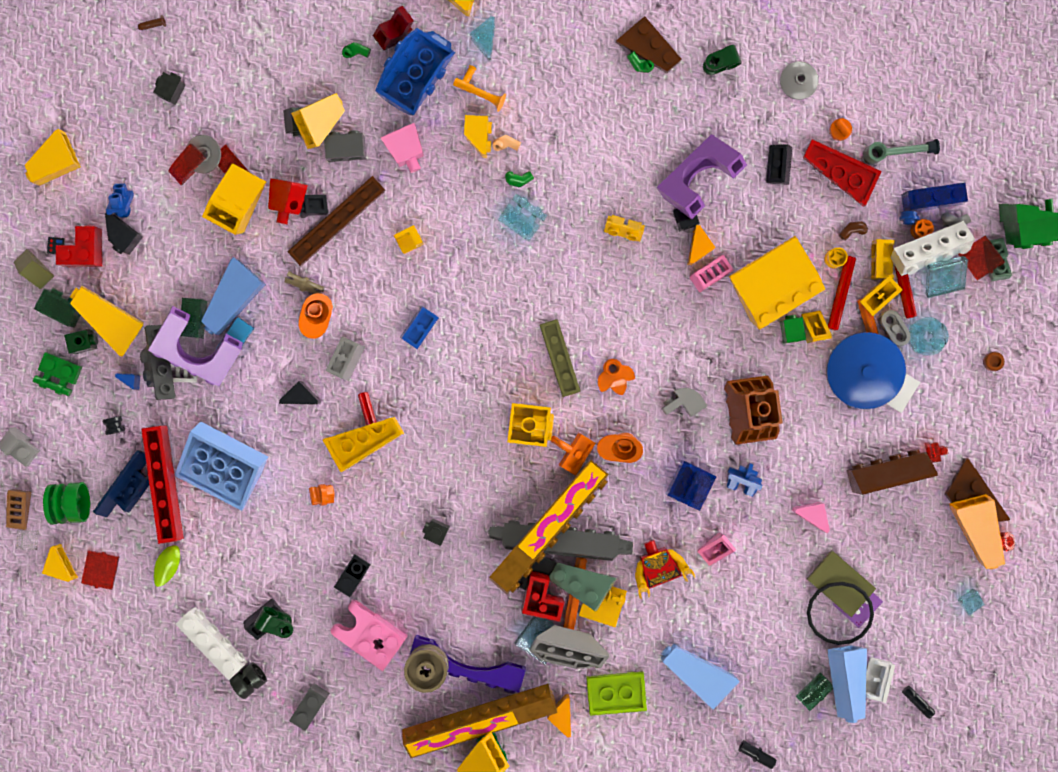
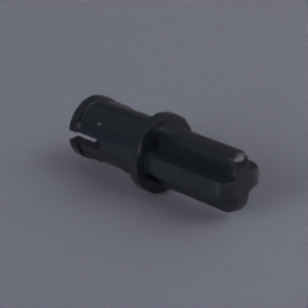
M745 740L741 742L738 751L751 757L754 762L757 761L769 769L774 768L777 761L774 757L763 752L762 748H756Z

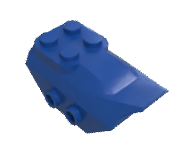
M418 28L408 34L403 41L397 43L392 58L388 57L384 63L385 68L375 90L386 102L411 116L415 115L427 95L431 96L434 92L435 83L438 79L441 80L446 73L445 68L456 53L451 49L450 41L434 31L423 32Z

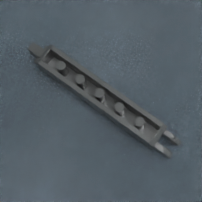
M509 521V523H504V527L492 526L488 530L489 538L502 541L505 549L513 550L535 523L521 525L519 521ZM570 527L564 534L561 532L556 537L558 541L552 548L548 547L544 551L545 554L613 561L618 555H632L633 542L620 539L619 535H615V532L604 531V534L596 533V530L585 529V532L577 531V528Z

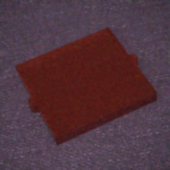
M986 235L974 242L970 251L965 254H958L977 281L989 273L992 274L993 270L1005 263Z
M89 550L81 584L91 585L96 589L100 587L113 590L120 557L106 554V552L100 553Z

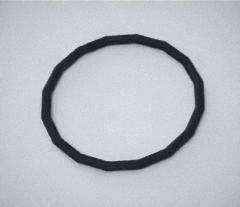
M841 581L828 583L815 592L809 600L807 618L808 624L816 636L827 643L844 645L851 644L864 637L871 628L874 610L872 601L865 591L855 584ZM842 585L854 588L864 596L869 604L870 617L868 625L861 634L851 640L836 641L827 639L817 631L812 623L811 608L813 601L819 593L829 587Z

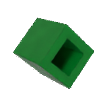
M796 315L785 316V320L780 321L783 344L806 340L803 317L797 318Z

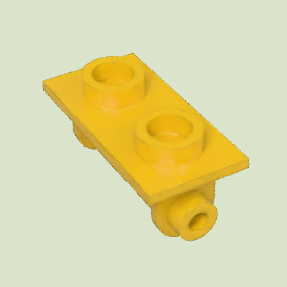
M608 215L604 232L612 236L627 238L630 241H641L645 228L642 222L629 219L628 224L625 225V218Z

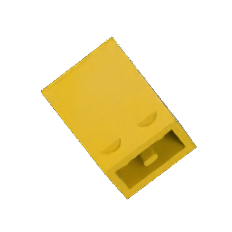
M232 164L210 197L202 217L234 235L244 233L266 181Z

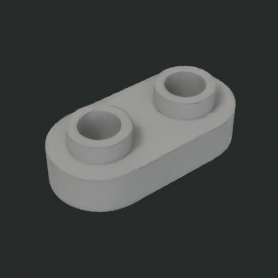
M893 310L885 311L881 314L879 322L887 337L896 346L906 345L910 341V332L900 315ZM887 317L892 319L890 324L886 322ZM898 333L901 335L900 340L896 339Z

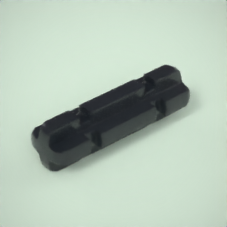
M906 686L902 693L928 719L932 718L935 715V710L928 706L929 704L919 694L915 693L916 691L912 687Z

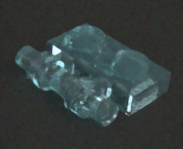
M516 194L512 200L517 203V206L514 208L508 204L498 218V221L530 242L540 227L534 221L539 218L544 222L548 215L543 213L540 207L537 206L536 208L529 203L527 198H522ZM523 208H525L527 211L532 213V215L530 217H527L520 211Z

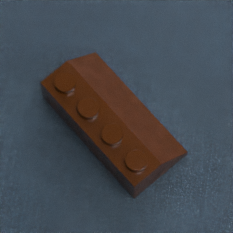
M919 449L907 451L908 455L904 456L900 454L890 455L889 459L882 461V458L874 459L868 465H863V463L854 464L852 469L847 470L852 492L860 495L938 476V473L927 452L919 451Z

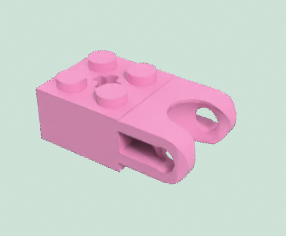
M351 600L348 609L356 617V625L348 628L341 624H335L330 630L331 634L383 671L408 635L359 601ZM379 639L383 640L382 645L377 644Z

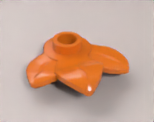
M617 359L607 360L603 365V372L598 377L600 391L604 392L611 388L615 393L624 395L627 381L635 379L634 371L629 366L622 365ZM612 364L616 366L614 372L609 370V366Z

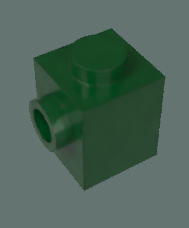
M86 329L64 335L69 354H79L98 349V337L93 330Z

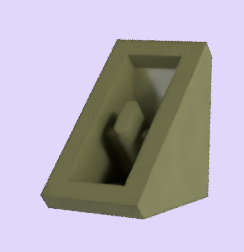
M26 249L13 262L18 273L39 289H42L54 277L29 249Z

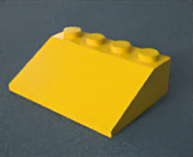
M793 236L728 276L750 322L759 330L825 290L817 270L796 236Z

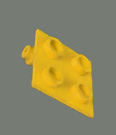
M612 586L597 611L583 603L579 616L616 627L622 605H624L627 591Z

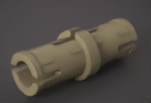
M290 271L287 273V276L293 278V280L285 277V283L300 288L299 290L302 292L307 291L311 294L321 293L316 291V289L324 292V286L311 282L307 277L302 278Z

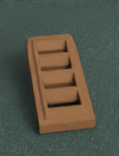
M15 489L7 491L6 527L27 529L31 491ZM16 497L22 498V501H17ZM15 504L21 505V508H15ZM14 512H21V516L14 515ZM13 519L21 520V524L13 523Z

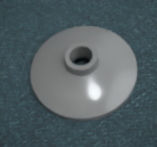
M793 62L783 70L780 77V85L788 97L795 100H803L810 97L816 91L818 74L806 62ZM798 76H802L804 81H798Z
M208 135L193 137L185 150L188 166L197 173L206 174L212 172L218 166L221 159V150L217 141Z

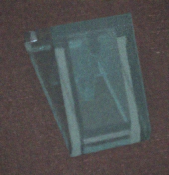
M492 16L470 33L471 40L487 60L492 58L495 17Z

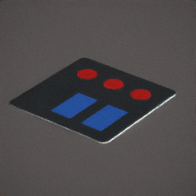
M48 237L47 253L56 254V245H64L65 239Z

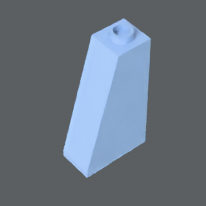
M675 644L671 647L667 646L661 653L663 655L661 657L662 662L713 710L740 682L735 675Z
M849 645L828 649L837 716L844 718L846 722L856 723L857 720L865 718L867 648Z

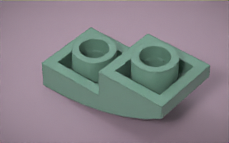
M1004 238L984 241L985 259L991 282L1011 278L1012 273L1007 261L1009 254Z

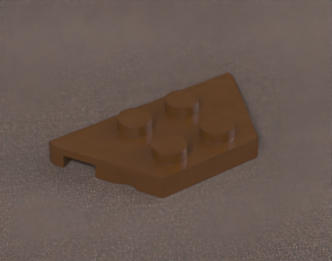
M969 458L963 459L960 470L955 474L952 484L948 486L945 492L950 503L987 494L995 501L998 522L1010 520Z

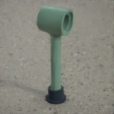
M934 139L926 144L887 148L881 142H874L863 151V159L866 163L874 165L885 159L886 156L918 152L939 154L940 143L938 139ZM872 149L878 152V158L872 155Z

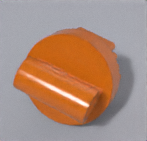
M844 118L836 119L829 128V134L837 141L847 139L852 133L851 123Z
M319 484L317 487L309 488L312 505L319 504L320 506L334 503L335 493L332 485Z

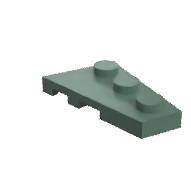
M557 563L549 576L551 582L594 611L598 610L617 579L562 563Z

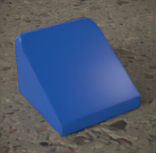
M115 374V377L134 390H139V375Z

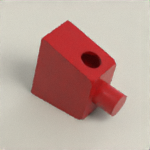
M270 178L268 208L278 211L276 223L288 225L290 213L300 214L308 185Z

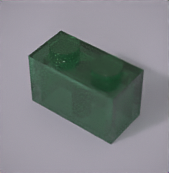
M52 288V290L44 289L34 310L68 327L75 328L81 315L70 304L73 299L70 296L69 298L62 296L63 292Z
M182 298L181 310L190 314V318L180 336L204 339L205 325L201 321L207 310V301Z

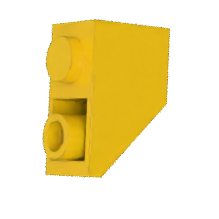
M465 115V139L483 158H487V153H491V141H488V134H492V122H489L488 116Z

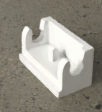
M869 656L866 669V698L883 703L887 702L895 669L893 663Z

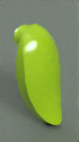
M176 545L167 547L156 560L154 583L157 587L165 585L178 569L181 556L180 549Z

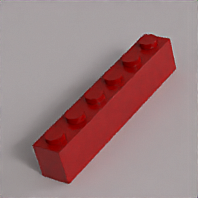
M163 425L142 428L158 544L184 539L168 427Z

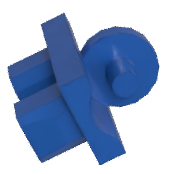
M125 183L114 184V192L108 197L109 203L106 213L107 215L115 213L121 218L128 217L131 212L130 204L134 197L133 190L127 191Z
M748 463L747 467L740 465L738 470L729 467L727 471V488L737 490L739 483L745 485L743 493L753 497L757 490L761 491L763 486L761 484L762 479L757 477V471L752 470V463Z

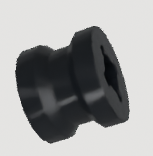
M122 416L102 420L106 426L105 435L125 431L121 424Z

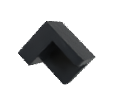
M677 208L673 210L679 232L700 224L697 215L690 219Z

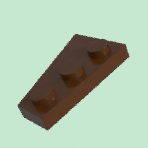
M645 16L615 42L629 49L630 52L635 51L637 55L645 60L652 61L655 67L665 73H668L682 60Z

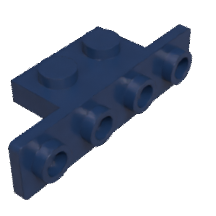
M137 450L132 455L127 465L93 510L96 515L108 517L116 505L123 511L130 513L149 486V479L141 472L146 465L145 452Z

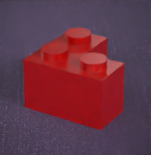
M75 226V245H56V265L62 267H102V229L95 226Z
M532 571L528 575L521 611L522 614L560 622L564 600L563 597L547 594L550 581L547 574Z

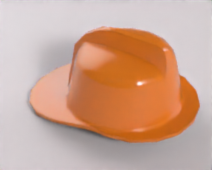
M315 293L304 301L298 326L300 332L307 338L316 339L326 332L333 309L332 301L328 296Z
M623 432L618 435H607L599 440L597 452L605 460L633 463L642 457L643 446L632 434Z

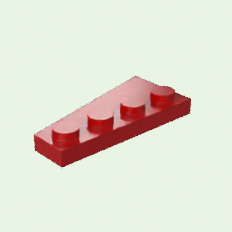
M813 139L810 141L803 156L804 160L863 207L866 206L882 172Z

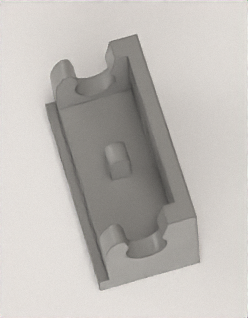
M342 336L326 371L349 381L365 346Z

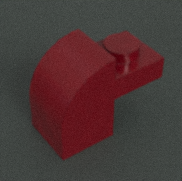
M403 6L398 7L390 20L378 25L373 37L385 51L395 46L413 30L411 25L414 20Z

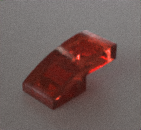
M189 144L177 157L168 172L180 185H183L206 158L193 144Z

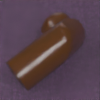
M862 221L850 222L838 235L846 241L852 233L866 234L868 227Z

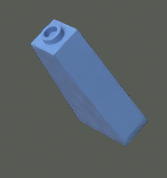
M234 257L230 260L201 321L205 325L204 329L211 335H221L266 285L242 262Z

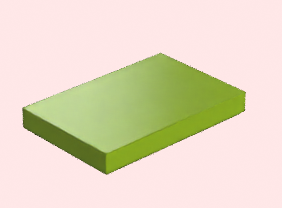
M643 671L586 676L590 716L647 711Z

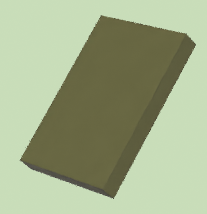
M832 550L807 577V580L817 589L828 583L842 581L855 584L865 591L868 597L876 590L871 583ZM834 586L822 591L825 596L850 617L866 601L860 592L847 586Z

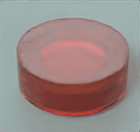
M1001 532L1003 551H1012L1015 547L1013 534L1011 532Z

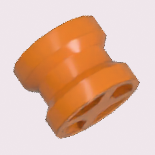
M921 219L911 226L910 233L913 238L919 239L933 233L934 226L930 220Z

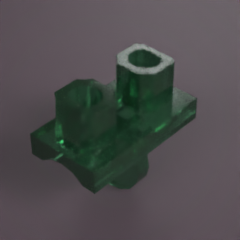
M820 672L796 695V698L811 711L833 690V685Z

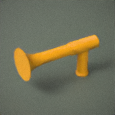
M469 65L463 80L456 78L453 86L492 102L496 106L497 112H499L504 105L506 93L502 96H496L470 84L469 82L477 68Z

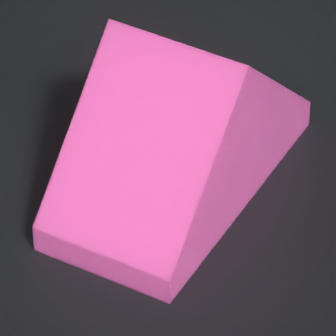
M817 502L793 507L791 510L828 534L830 531L824 503Z
M719 532L697 552L710 566L735 552L736 549Z

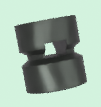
M254 662L247 665L243 669V673L239 672L230 679L233 690L242 699H246L254 693V688L259 689L267 682L264 672Z

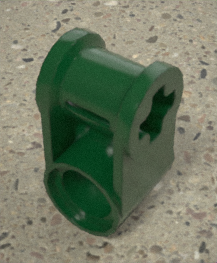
M729 45L709 54L703 63L704 72L707 75H715L739 66L742 61L735 45Z
M268 606L263 607L254 623L258 630L279 636L280 638H288L294 631L291 624L292 618L289 614Z

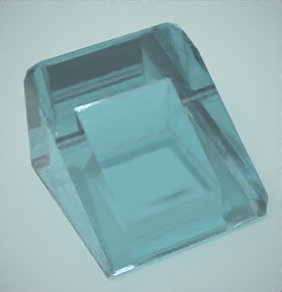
M971 589L957 599L969 616L985 605L980 594L975 589Z

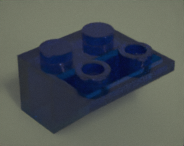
M681 460L665 494L700 511L717 476Z

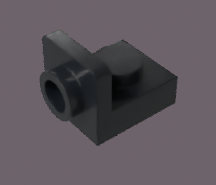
M305 195L300 218H306L310 215L328 214L326 195Z

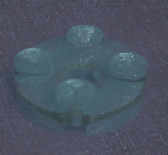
M921 318L909 327V344L915 353L924 356L940 353L948 342V330L936 318ZM926 331L933 335V338H930V342L924 339Z

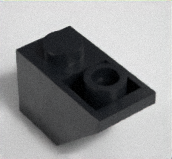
M354 554L334 588L351 597L371 564Z

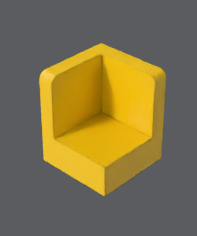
M414 225L393 235L403 254L424 245Z

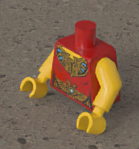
M654 540L644 543L647 554L640 556V561L637 563L635 571L640 599H642V592H647L649 598L650 588L682 575L686 582H689L686 578L688 574H692L695 578L693 570L689 568L684 558L673 549L667 550L665 547L658 549Z

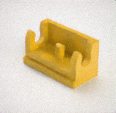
M876 239L872 241L871 280H884L888 276L894 279L893 261L890 257L895 240Z

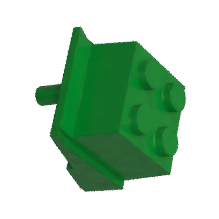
M1053 198L1045 199L1046 211L1040 210L1038 206L999 204L1000 222H1003L1006 244L1013 245L1014 248L1029 249L1034 248V245L1050 246L1053 245V241H1058V213L1054 212Z

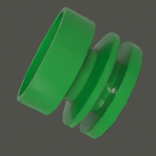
M84 482L68 483L67 486L64 484L47 485L43 494V511L50 525L64 524L67 521L70 523L86 522L89 518L90 494Z

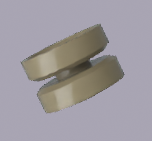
M432 644L420 645L415 648L408 656L404 667V676L408 685L415 691L422 693L433 692L440 688L445 682L449 669L448 658L442 649Z

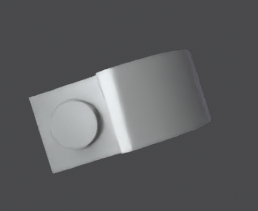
M679 388L673 391L677 398L671 397L663 402L665 406L661 409L665 415H668L682 405L688 415L692 417L708 405L697 391L690 388Z
M16 427L9 428L0 440V450L6 455H11L25 467L29 466L40 452V450L29 443L31 438Z

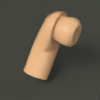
M508 135L496 138L493 141L492 147L495 151H500L507 147L518 151L521 142Z

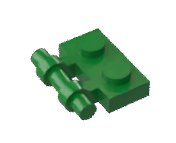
M45 352L38 368L39 371L44 372V376L39 377L36 375L33 378V382L39 384V387L43 389L49 388L58 395L63 394L69 397L72 390L67 388L68 382L76 384L82 366ZM52 376L59 378L60 382L58 384L52 382Z

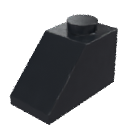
M105 213L108 241L113 244L112 248L119 254L126 253L130 255L143 236L113 213L111 215Z

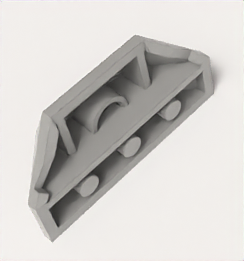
M555 625L538 635L529 648V651L540 661L575 669L602 668L609 658V653L591 634Z

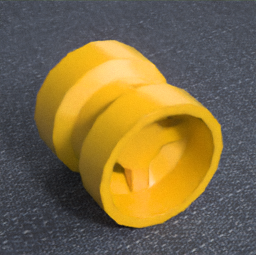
M834 248L825 254L824 262L829 268H838L847 262L848 255L843 248Z

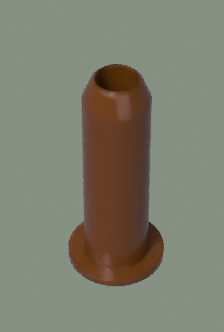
M161 15L160 18L139 23L138 29L143 31L162 25L166 27L165 18Z

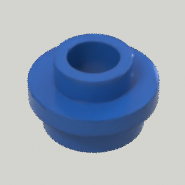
M903 211L899 220L903 221L905 225H913L915 221H919V216H917L916 211Z

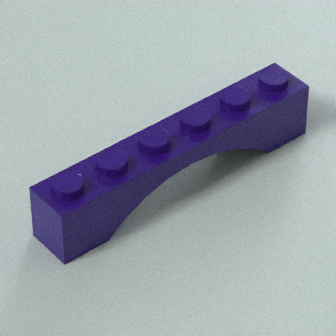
M416 635L410 653L420 645L432 644L438 646L434 639ZM446 654L449 662L448 674L457 678L460 676L467 677V680L473 683H478V681L484 682L490 688L498 686L511 694L520 692L526 666L507 661L491 667H474L460 663Z

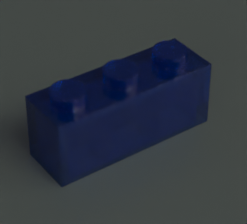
M965 182L909 190L901 194L904 211H923L957 206L968 202Z

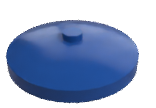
M861 332L844 338L834 347L828 358L826 375L831 390L842 402L858 409H873L887 404L899 393L905 381L906 365L900 349L890 339L877 333Z

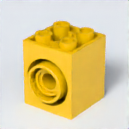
M512 403L507 442L547 447V440L551 441L554 420L551 407Z

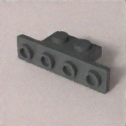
M147 325L144 328L147 346L140 353L141 363H144L143 379L146 381L147 387H154L156 400L174 399L176 394L170 362L164 358L155 357L148 351L161 325Z

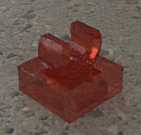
M938 442L925 443L926 452L933 463L941 462L940 455L949 454L948 446L939 447Z

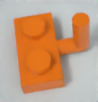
M579 432L571 445L556 436L551 437L553 444L566 451L559 466L577 475L596 443Z

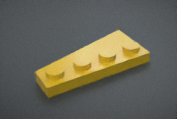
M392 417L322 440L339 471L344 472L397 439L404 432L396 418Z

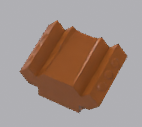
M769 376L727 381L724 390L728 394L726 403L730 416L729 426L733 430L731 435L733 442L737 445L777 439L780 432L779 424L783 423L779 392L774 390L773 382Z

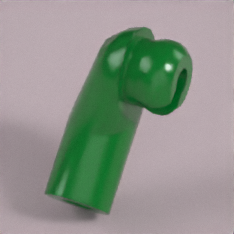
M357 42L345 46L342 50L344 58H352L358 54L368 58L371 53L370 48Z
M635 51L627 55L635 71L649 73L654 69L652 61L639 59Z
M512 171L505 174L506 182L518 188L534 179L530 171L522 176L514 174Z

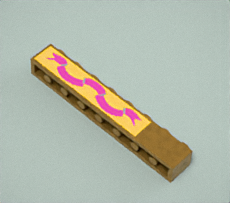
M590 460L490 575L489 580L505 594H508L510 591L514 593L520 586L519 580L523 576L527 578L533 571L531 566L535 562L540 563L546 555L544 551L548 547L552 548L558 541L556 537L561 532L564 534L570 528L571 524L569 522L573 517L577 519L584 510L581 508L585 503L589 505L596 497L594 493L597 489L602 490L608 483L606 479L609 474Z
M544 684L402 729L403 745L410 758H415L485 736L489 732L495 733L558 713L555 698L549 684Z

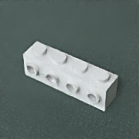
M962 221L894 248L890 258L901 276L911 275L923 267L929 268L941 260L947 261L956 254L967 253L971 250L975 238L965 222Z
M196 607L191 609L176 623L178 628L228 681L248 663L245 657L232 646L226 637H223L218 628L210 623L204 613Z

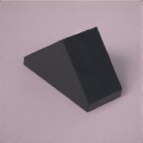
M298 381L279 400V404L318 405L321 404V400L303 381Z

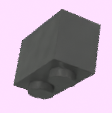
M348 131V134L330 132L324 139L325 158L328 162L366 159L365 136L360 131Z
M314 683L289 721L306 731L330 693Z

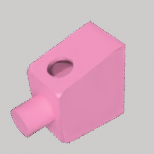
M415 123L381 137L399 167L407 164L410 173L421 169L417 159L423 157L424 154Z

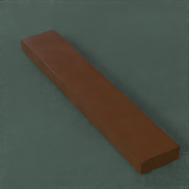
M373 176L370 177L287 252L299 266H302L386 190Z

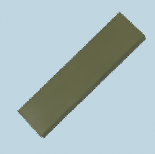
M558 319L540 324L539 326L562 397L581 392Z

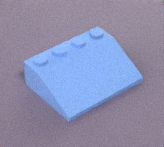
M200 422L189 433L175 476L242 511L263 472L268 456Z

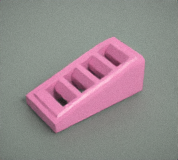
M722 255L693 273L690 279L697 290L702 292L734 271L725 256ZM718 262L721 264L725 272H722V270L717 264ZM712 266L719 276H716V274L713 272V270L711 269ZM705 271L708 273V275H709L710 278L712 279L711 281L709 280V278H708L707 275L705 274Z

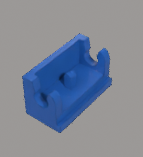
M421 306L400 338L418 349L439 317Z

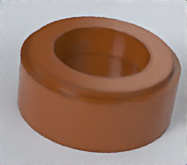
M990 352L983 359L984 367L989 371H998L1003 368L1005 363L1003 355L998 352Z

